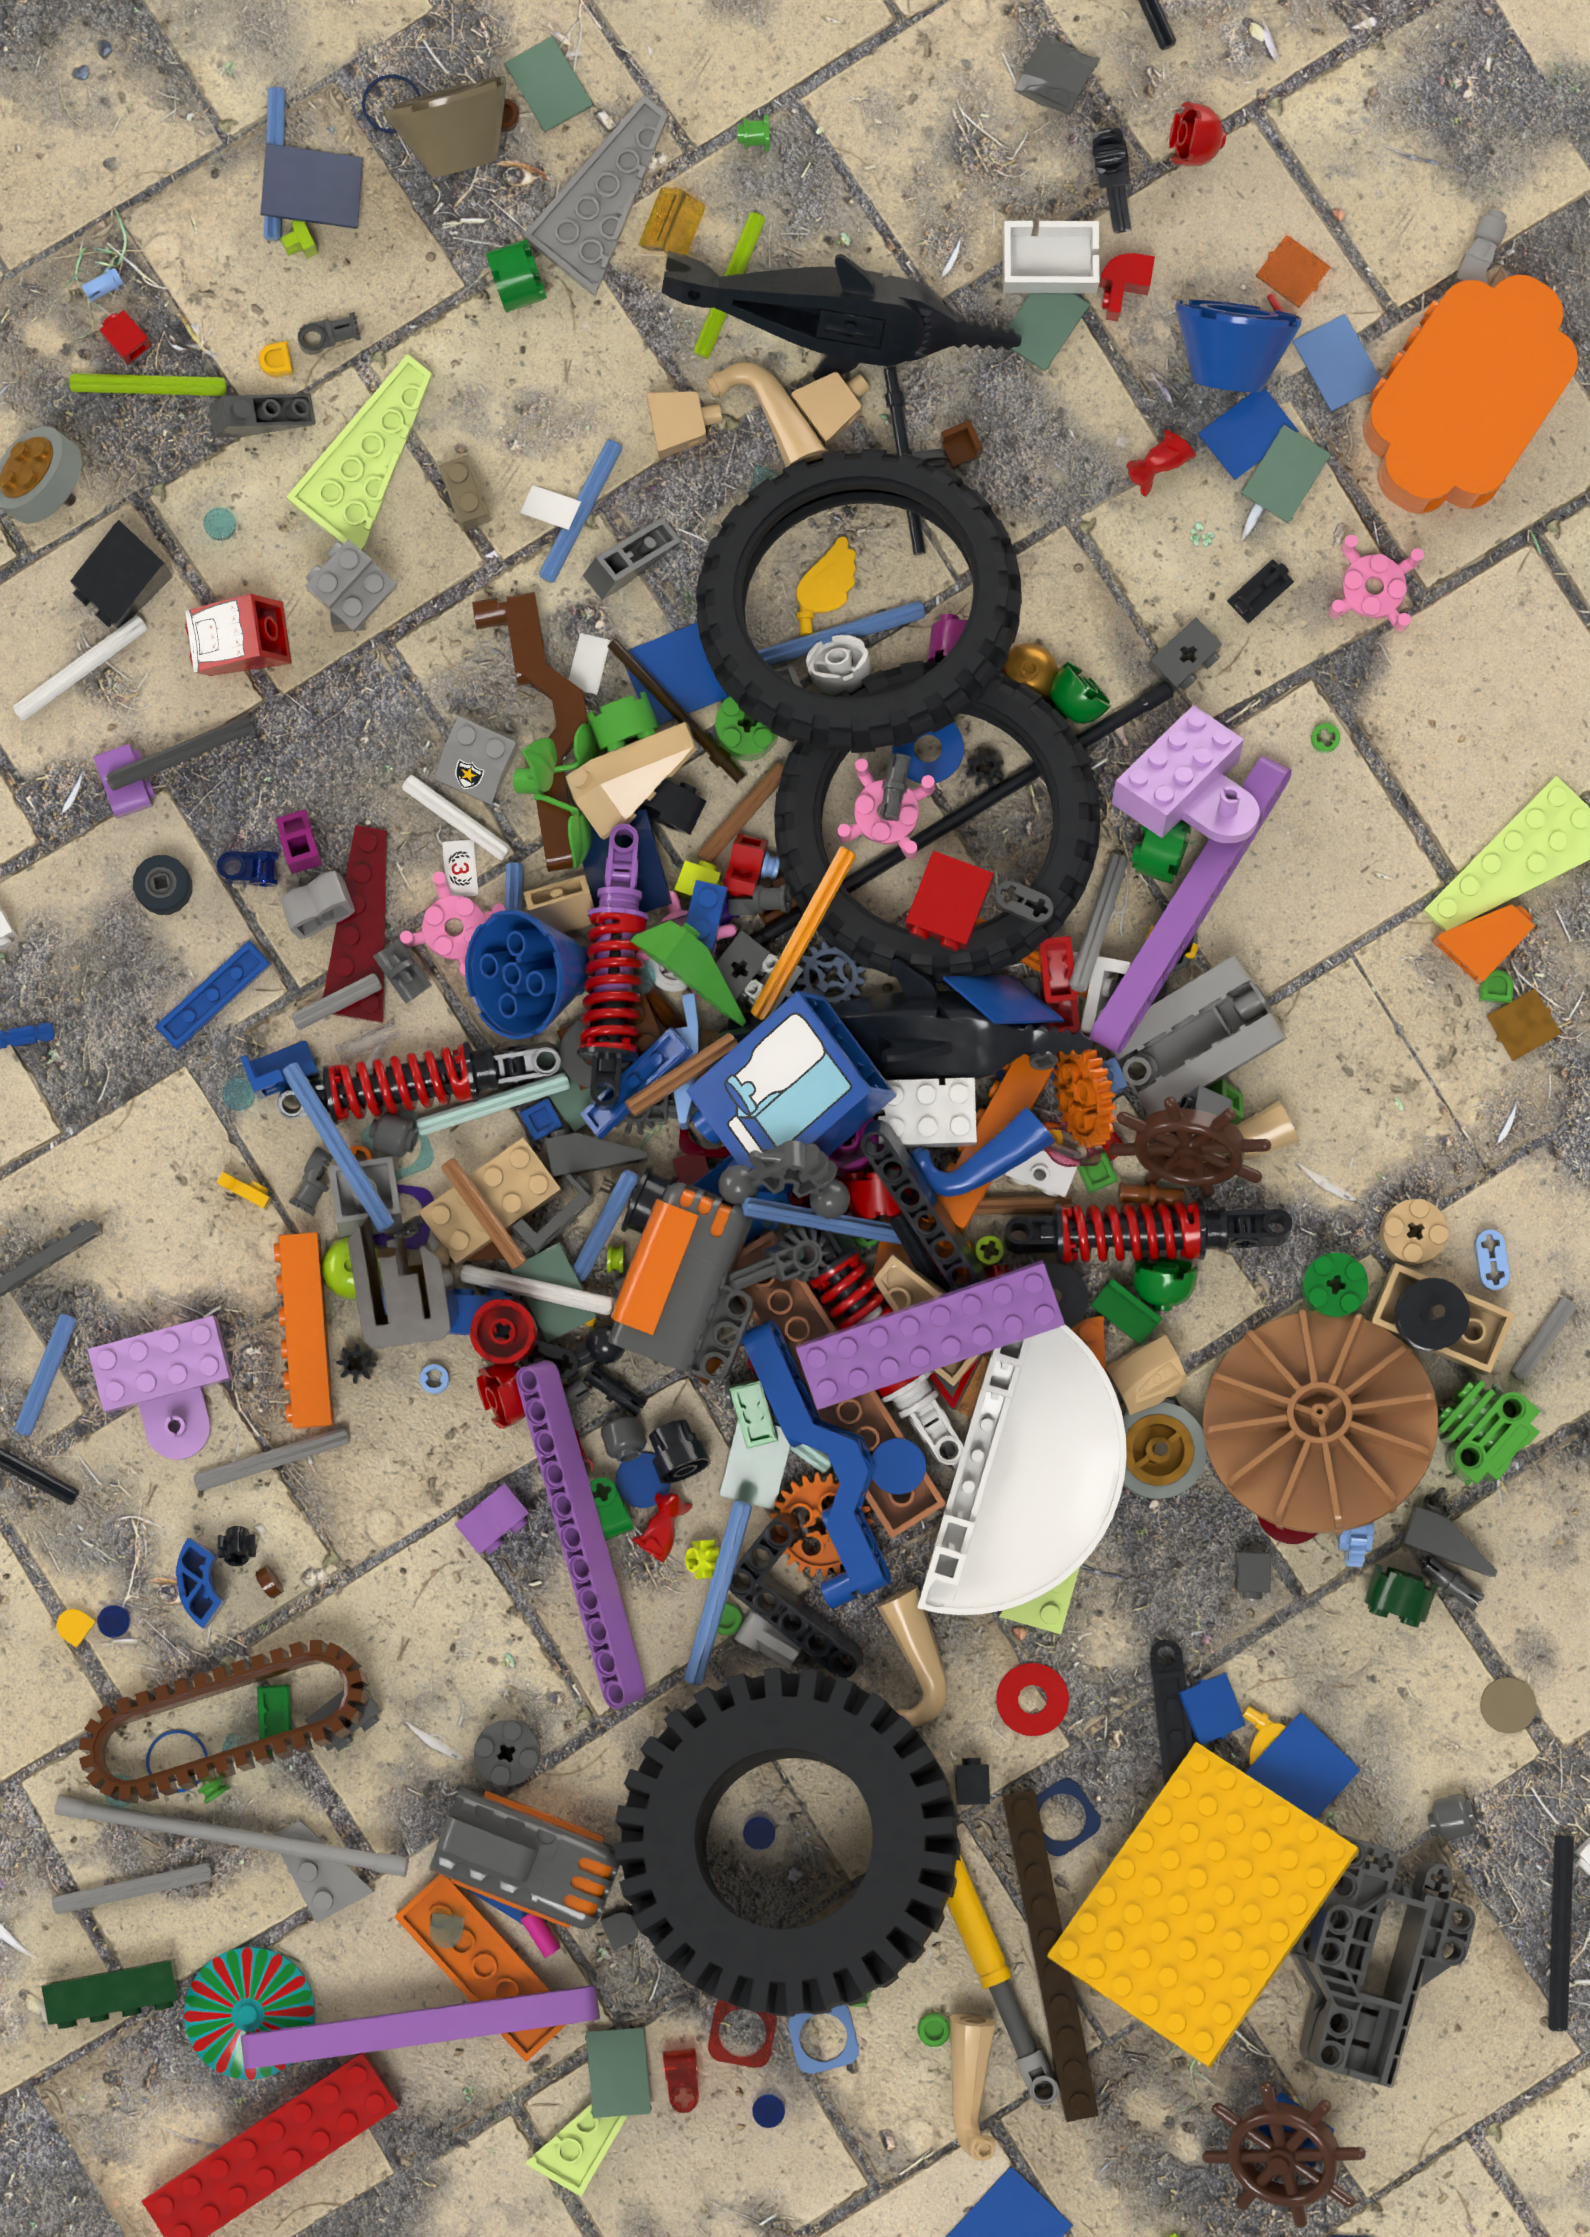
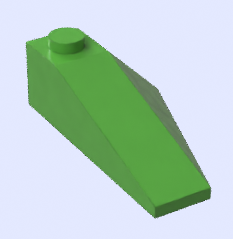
M670 920L639 933L631 939V942L640 950L672 972L674 977L696 991V994L724 1016L740 1026H744L746 1020L707 946L697 939L700 936L697 930L687 923H684L681 927Z

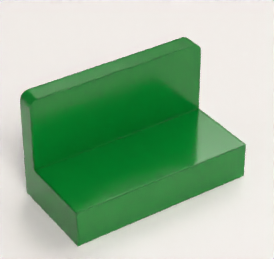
M1113 1279L1107 1283L1090 1305L1091 1308L1101 1316H1104L1106 1320L1139 1346L1142 1345L1163 1319Z

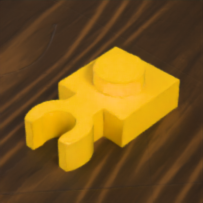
M223 1171L216 1182L266 1211L273 1200L266 1195L269 1189L254 1181L247 1185Z

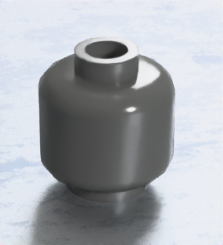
M385 1112L379 1120L374 1119L369 1130V1137L373 1138L375 1150L398 1158L405 1156L407 1152H413L419 1136V1129L415 1128L414 1121L411 1118L399 1114H391L390 1112Z
M618 1412L609 1416L608 1422L601 1428V1437L609 1457L617 1459L618 1462H628L642 1455V1450L646 1447L647 1440L641 1421L637 1417L627 1416L626 1412Z
M1461 1794L1435 1800L1432 1805L1433 1813L1427 1814L1431 1831L1433 1833L1439 1832L1442 1839L1446 1841L1472 1834L1474 1825L1478 1824V1817L1472 1800H1466Z

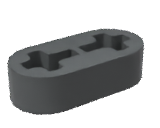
M1010 880L999 884L996 889V904L1005 912L1036 925L1047 923L1053 916V902L1048 896ZM1010 888L1014 889L1015 896L1023 900L1022 904L1015 900H1011L1009 904L1004 903V896L1001 895L1002 891L1008 892ZM1039 902H1044V909L1048 912L1047 914L1041 913L1039 917H1035L1033 915L1034 910L1026 906V903L1038 905Z

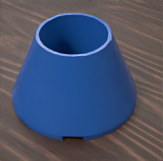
M1189 299V305L1183 304V300L1176 301L1175 305L1193 382L1207 387L1230 391L1261 392L1302 322L1301 317L1279 310H1275V313L1260 310L1258 306Z

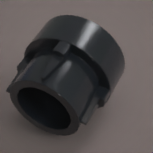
M676 1420L664 1424L649 1435L656 1454L652 1464L659 1481L663 1484L675 1483L692 1477L703 1471L711 1463L703 1441L698 1440L695 1433H692L687 1420Z

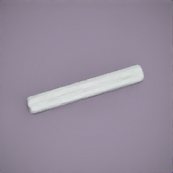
M410 775L404 781L402 788L406 793L497 859L503 860L507 856L511 848L502 839L415 776Z

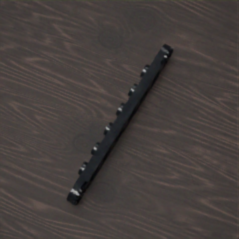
M1166 1639L1157 1641L1151 1647L1149 1653L1164 1787L1193 1747L1191 1725L1178 1693L1186 1689L1183 1654L1177 1643ZM1168 1646L1173 1649L1175 1659L1170 1665H1162L1158 1661L1157 1652L1161 1647Z

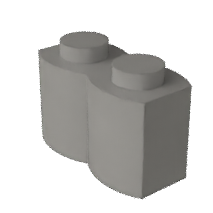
M336 871L321 873L307 886L292 888L280 899L289 928L299 939L311 937L322 931L327 925L340 922L355 912L346 883Z

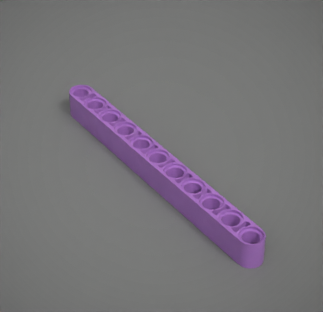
M1265 756L1259 758L1242 785V788L1256 799L1259 806L1260 814L1254 833L1247 839L1237 843H1220L1209 838L1096 1020L1090 1033L1092 1041L1117 1054L1123 1051L1286 788L1291 777V769Z
M543 1360L520 1368L516 1375V1382L603 1698L609 1707L619 1709L641 1700L646 1691L645 1683L559 1371L553 1362Z
M596 1985L255 2032L243 2034L240 2037L244 2069L586 2022L600 2019Z

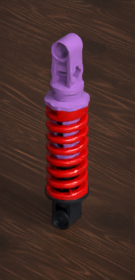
M628 824L617 825L610 833L604 886L606 887L597 890L600 905L598 908L588 910L587 915L589 921L595 927L591 928L588 932V939L593 944L587 948L586 954L592 961L588 962L585 966V971L590 978L584 982V989L589 995L585 996L582 1001L584 1008L588 1012H585L581 1017L582 1024L587 1028L580 1033V1047L577 1050V1056L592 1061L590 1101L596 1109L601 1111L611 1110L618 1103L621 1063H630L638 1060L637 1046L630 1043V1038L623 1037L637 1036L639 1030L635 1026L624 1025L625 1020H636L640 1017L638 1010L626 1008V1003H638L641 1000L639 993L632 992V986L642 984V978L638 975H633V969H641L644 965L641 959L634 958L635 953L643 951L634 945L631 939L635 935L646 931L649 915L639 911L638 908L639 901L642 900V892L635 889L637 887L639 837L636 829ZM620 835H627L632 839L633 843L628 848H621L616 845L615 839ZM618 937L622 938V940H613L611 938ZM600 1087H609L613 1091L614 1096L609 1101H600L596 1097L595 1092Z

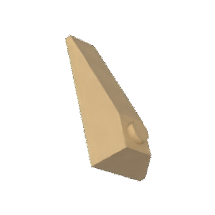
M683 722L591 759L565 777L575 803L600 838L605 840L610 836L614 827L620 824H629L637 816L634 812L646 799L650 801L657 794L654 790L666 777H672L697 750V746L689 725Z
M895 1254L889 1258L874 1278L875 1284L893 1311L948 1293ZM982 1354L935 1369L934 1371L952 1386H955Z

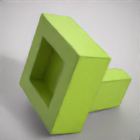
M292 221L293 232L281 237L287 255L290 256L303 251L306 259L318 254L305 222Z

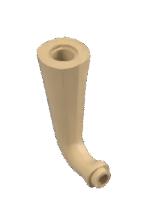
M738 362L722 371L711 373V378L706 379L707 386L713 397H724L730 388L737 385L748 386L755 392L777 442L785 467L802 460L806 463L822 458V454L828 453L796 403L778 380L763 366L753 362Z
M1280 1100L1236 1125L1244 1139H1268L1272 1144L1271 1149L1267 1152H1245L1244 1160L1300 1142ZM1219 1153V1154H1222V1155H1224V1156H1227L1229 1153Z
M918 1585L906 1588L876 1605L922 1688V1698L915 1707L911 1709L898 1708L896 1710L913 1727L923 1726L933 1721L942 1711L947 1696L944 1669L927 1610L917 1608L921 1595Z
M952 2014L949 2016L955 2132L958 2142L965 2153L971 2155L974 2160L985 2161L991 2159L995 2151L994 2139L988 2135H981L980 2112L996 2021L981 2014Z

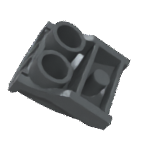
M1043 36L1014 91L1042 106L1058 110L1070 116L1078 96L1081 95L1084 85L1087 84L1091 72L1098 66L1100 58L1083 54L1051 37Z

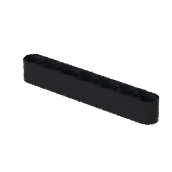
M883 1120L871 1121L864 1130L861 1139V1149L953 1291L989 1279L986 1271L892 1127ZM879 1135L885 1142L875 1143L869 1136ZM895 1161L902 1168L893 1170L887 1165V1162ZM913 1188L919 1195H907L904 1189ZM930 1214L936 1221L932 1223L926 1222L921 1216ZM948 1241L953 1247L946 1249L941 1247L938 1242ZM965 1267L970 1273L962 1275L956 1271V1268Z

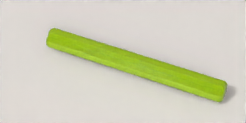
M755 212L749 214L724 276L744 274L764 226V216ZM710 308L694 347V353L697 356L706 359L710 357L727 313L716 308Z
M72 373L69 379V386L73 392L224 396L227 387L226 380L223 377Z

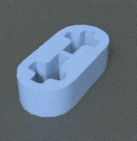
M1495 1230L1483 1231L1474 1241L1478 1277L1485 1289L1496 1291L1505 1287L1510 1278L1505 1241L1503 1236ZM1486 1236H1490L1491 1241H1497L1498 1246L1492 1250L1493 1258H1489L1488 1249L1481 1246V1243L1486 1241ZM1490 1262H1494L1496 1272L1502 1273V1278L1497 1280V1285H1494L1492 1280H1487L1486 1274L1491 1272Z

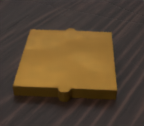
M1536 989L1529 991L1512 1001V1003H1508L1486 1016L1497 1034V1042L1502 1043L1512 1062L1561 1035L1559 1028L1550 1015L1551 1009L1546 1008Z

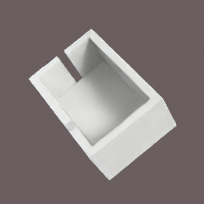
M1004 221L1002 232L1003 293H1097L1099 286V221H1039L1037 236H1031L1033 221Z
M946 1078L945 1085H939V1079L886 1080L897 1096L878 1112V1114H884L885 1112V1116H878V1120H883L892 1127L905 1148H918L920 1146L923 1148L976 1146L975 1078ZM879 1136V1144L884 1143V1139Z

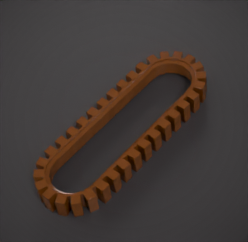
M310 1640L309 1650L308 1646L301 1641L290 1644L289 1648L292 1657H289V1653L283 1648L271 1650L272 1663L263 1654L250 1657L253 1669L244 1660L231 1663L234 1675L224 1666L212 1669L215 1681L205 1672L193 1675L195 1687L186 1678L174 1681L176 1694L174 1689L166 1684L155 1687L157 1700L155 1695L147 1690L136 1693L138 1706L136 1701L127 1696L116 1700L119 1712L109 1705L97 1711L103 1720L101 1724L93 1719L89 1720L84 1729L94 1736L93 1738L81 1737L79 1750L90 1754L79 1758L81 1769L89 1773L86 1779L94 1788L100 1790V1793L116 1801L138 1803L139 1797L146 1802L159 1799L157 1787L159 1792L166 1796L178 1793L176 1781L178 1786L185 1790L197 1787L195 1774L197 1779L205 1784L216 1781L214 1768H216L217 1774L224 1778L235 1775L236 1771L233 1762L242 1771L254 1769L253 1756H255L256 1762L261 1765L273 1763L275 1761L272 1750L281 1759L292 1757L294 1754L291 1744L300 1753L311 1751L313 1747L310 1738L313 1737L314 1743L323 1747L332 1744L330 1731L341 1739L351 1732L345 1723L347 1719L356 1725L359 1724L364 1714L355 1709V1705H368L369 1694L360 1689L369 1686L366 1674L359 1669L362 1666L355 1657L342 1647L331 1642L328 1645L322 1640ZM323 1663L333 1666L339 1671L343 1679L344 1695L340 1706L332 1715L321 1721L133 1780L116 1778L110 1773L105 1762V1748L109 1738L116 1729L127 1723L309 1665Z

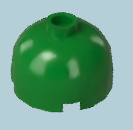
M1067 661L1056 672L1050 684L1049 695L1054 703L1052 708L1056 709L1065 720L1069 718L1073 722L1080 724L1093 722L1111 707L1109 704L1110 700L1091 678L1087 679L1083 675H1079L1083 671L1074 663Z
M1148 1257L1135 1261L1133 1267L1134 1288L1142 1300L1153 1304L1152 1308L1154 1310L1171 1311L1172 1306L1183 1304L1194 1292L1198 1267L1196 1266L1191 1269V1262L1177 1258L1170 1260L1167 1257H1159V1262L1148 1263Z

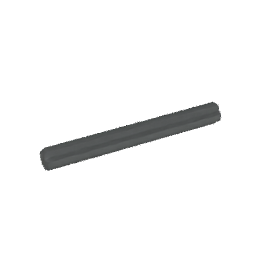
M248 716L235 719L112 771L106 776L107 783L111 790H118L250 734L254 729L253 724Z

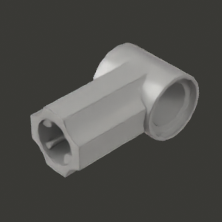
M751 1610L734 1637L735 1640L755 1652H762L788 1669L801 1648Z

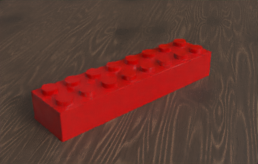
M368 2052L359 2053L150 2193L141 2202L164 2237H208L398 2109L401 2103Z

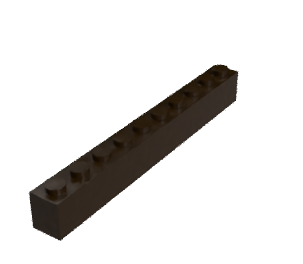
M1028 1789L1002 1794L1001 1799L1064 2119L1066 2122L1096 2117L1099 2114L1072 1977L1069 1972L1047 1957L1063 1931L1035 1790Z

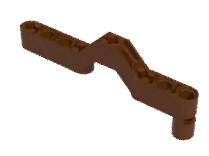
M535 592L506 596L507 602L498 603L497 598L472 602L477 630L508 625L517 685L530 684L552 700L556 727L548 738L553 740L556 748L557 761L555 767L562 766L563 761L574 748V737L580 725L588 723L583 690L553 670L546 663ZM564 771L554 773L550 790L543 794L569 805ZM536 800L547 871L573 868L568 838V820L571 812L543 800Z

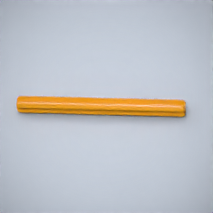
M845 847L839 848L752 1007L751 1013L753 1016L760 1020H765L770 1016L856 858V854Z

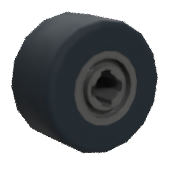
M155 855L145 859L137 867L133 876V891L137 900L148 911L158 915H170L180 911L188 903L192 894V879L188 870L177 859L168 855Z

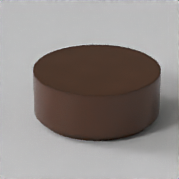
M507 98L504 101L501 132H508L514 129L520 118L517 105Z
M266 1565L256 1571L258 1583L270 1598L274 1599L284 1592L281 1582L269 1566Z

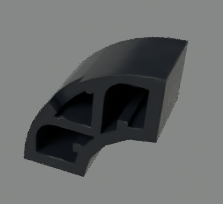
M664 779L654 790L657 794L650 801L646 799L635 812L647 809L650 819L670 830L691 835L707 801L696 795L698 790L695 787L684 782H680L677 785Z

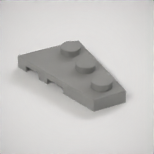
M302 1820L274 1834L276 1836L326 1844ZM280 1853L316 1923L375 1892L349 1865Z

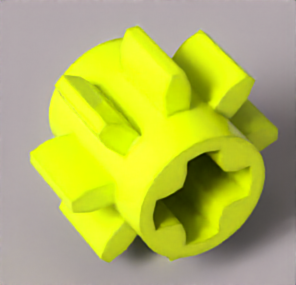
M715 1540L693 1541V1548L688 1549L685 1554L686 1568L690 1572H695V1579L712 1578L721 1548L715 1547Z

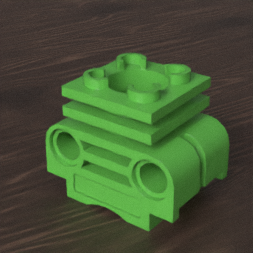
M1482 1380L1464 1383L1452 1396L1456 1400L1454 1404L1446 1409L1442 1408L1438 1412V1434L1444 1433L1439 1440L1446 1444L1456 1439L1446 1452V1466L1467 1486L1472 1481L1478 1484L1482 1478L1486 1482L1498 1481L1509 1468L1514 1455L1520 1449L1529 1445L1540 1433L1530 1424L1541 1412L1523 1395L1516 1392L1502 1394L1490 1400L1495 1392L1492 1389L1480 1392L1486 1385ZM1505 1402H1508L1513 1409V1414L1510 1418L1503 1412ZM1463 1450H1466L1471 1456V1462L1468 1466L1464 1465L1460 1458Z

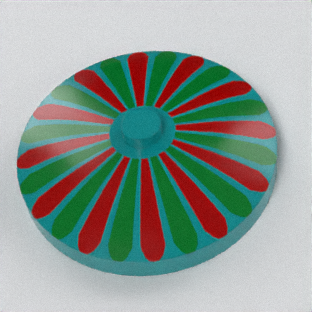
M262 1947L232 1949L208 1962L191 1983L184 2006L186 2033L197 2055L204 2063L218 2073L242 2080L269 2077L284 2070L292 2063L244 2069L240 2035L315 2024L316 2018L313 1991L301 1969L281 1953Z

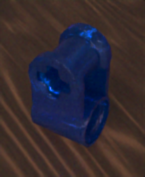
M270 851L225 852L217 861V870L222 880L229 884L275 887L278 886V880L275 879V863L279 859V853ZM232 860L239 862L241 868L235 875H228L223 871L224 865ZM265 863V874L263 875V864Z

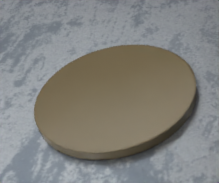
M1512 1677L1499 1678L1490 1683L1484 1690L1480 1702L1484 1720L1490 1727L1502 1733H1516L1525 1729L1532 1722L1537 1705L1531 1688L1525 1682Z

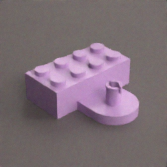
M1194 705L1116 780L1111 803L1161 838L1182 819L1206 837L1220 843H1237L1250 837L1257 827L1260 814L1256 799L1248 791L1225 776L1239 763L1244 739Z
M209 1316L88 1349L103 1412L111 1413L138 1405L149 1444L157 1453L166 1458L174 1460L188 1459L198 1454L205 1447L211 1433V1421L202 1388L233 1380L217 1317Z

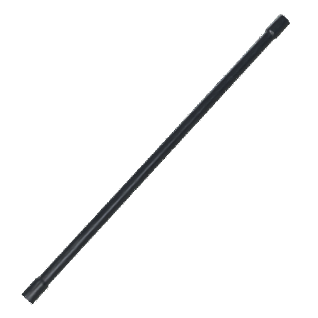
M1163 680L1142 693L1131 703L1076 736L1077 740L1084 749L1088 748L1141 714L1151 711L1172 698L1173 693L1170 687ZM1034 762L995 785L992 789L985 791L912 836L910 840L916 843L917 852L1042 776ZM897 845L845 877L842 885L850 894L907 858L900 846ZM798 906L764 928L749 934V936L765 948L768 943L796 927L803 913Z

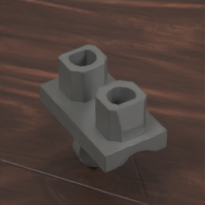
M399 938L373 956L405 1004L432 987V984Z

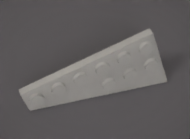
M645 95L641 97L523 234L524 240L527 239L530 245L594 297H596L668 120V114Z

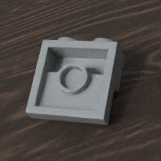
M348 539L344 544L338 541L333 545L327 554L330 559L323 567L316 565L306 576V580L309 582L305 586L311 595L353 632H356L398 585L375 565L369 556Z

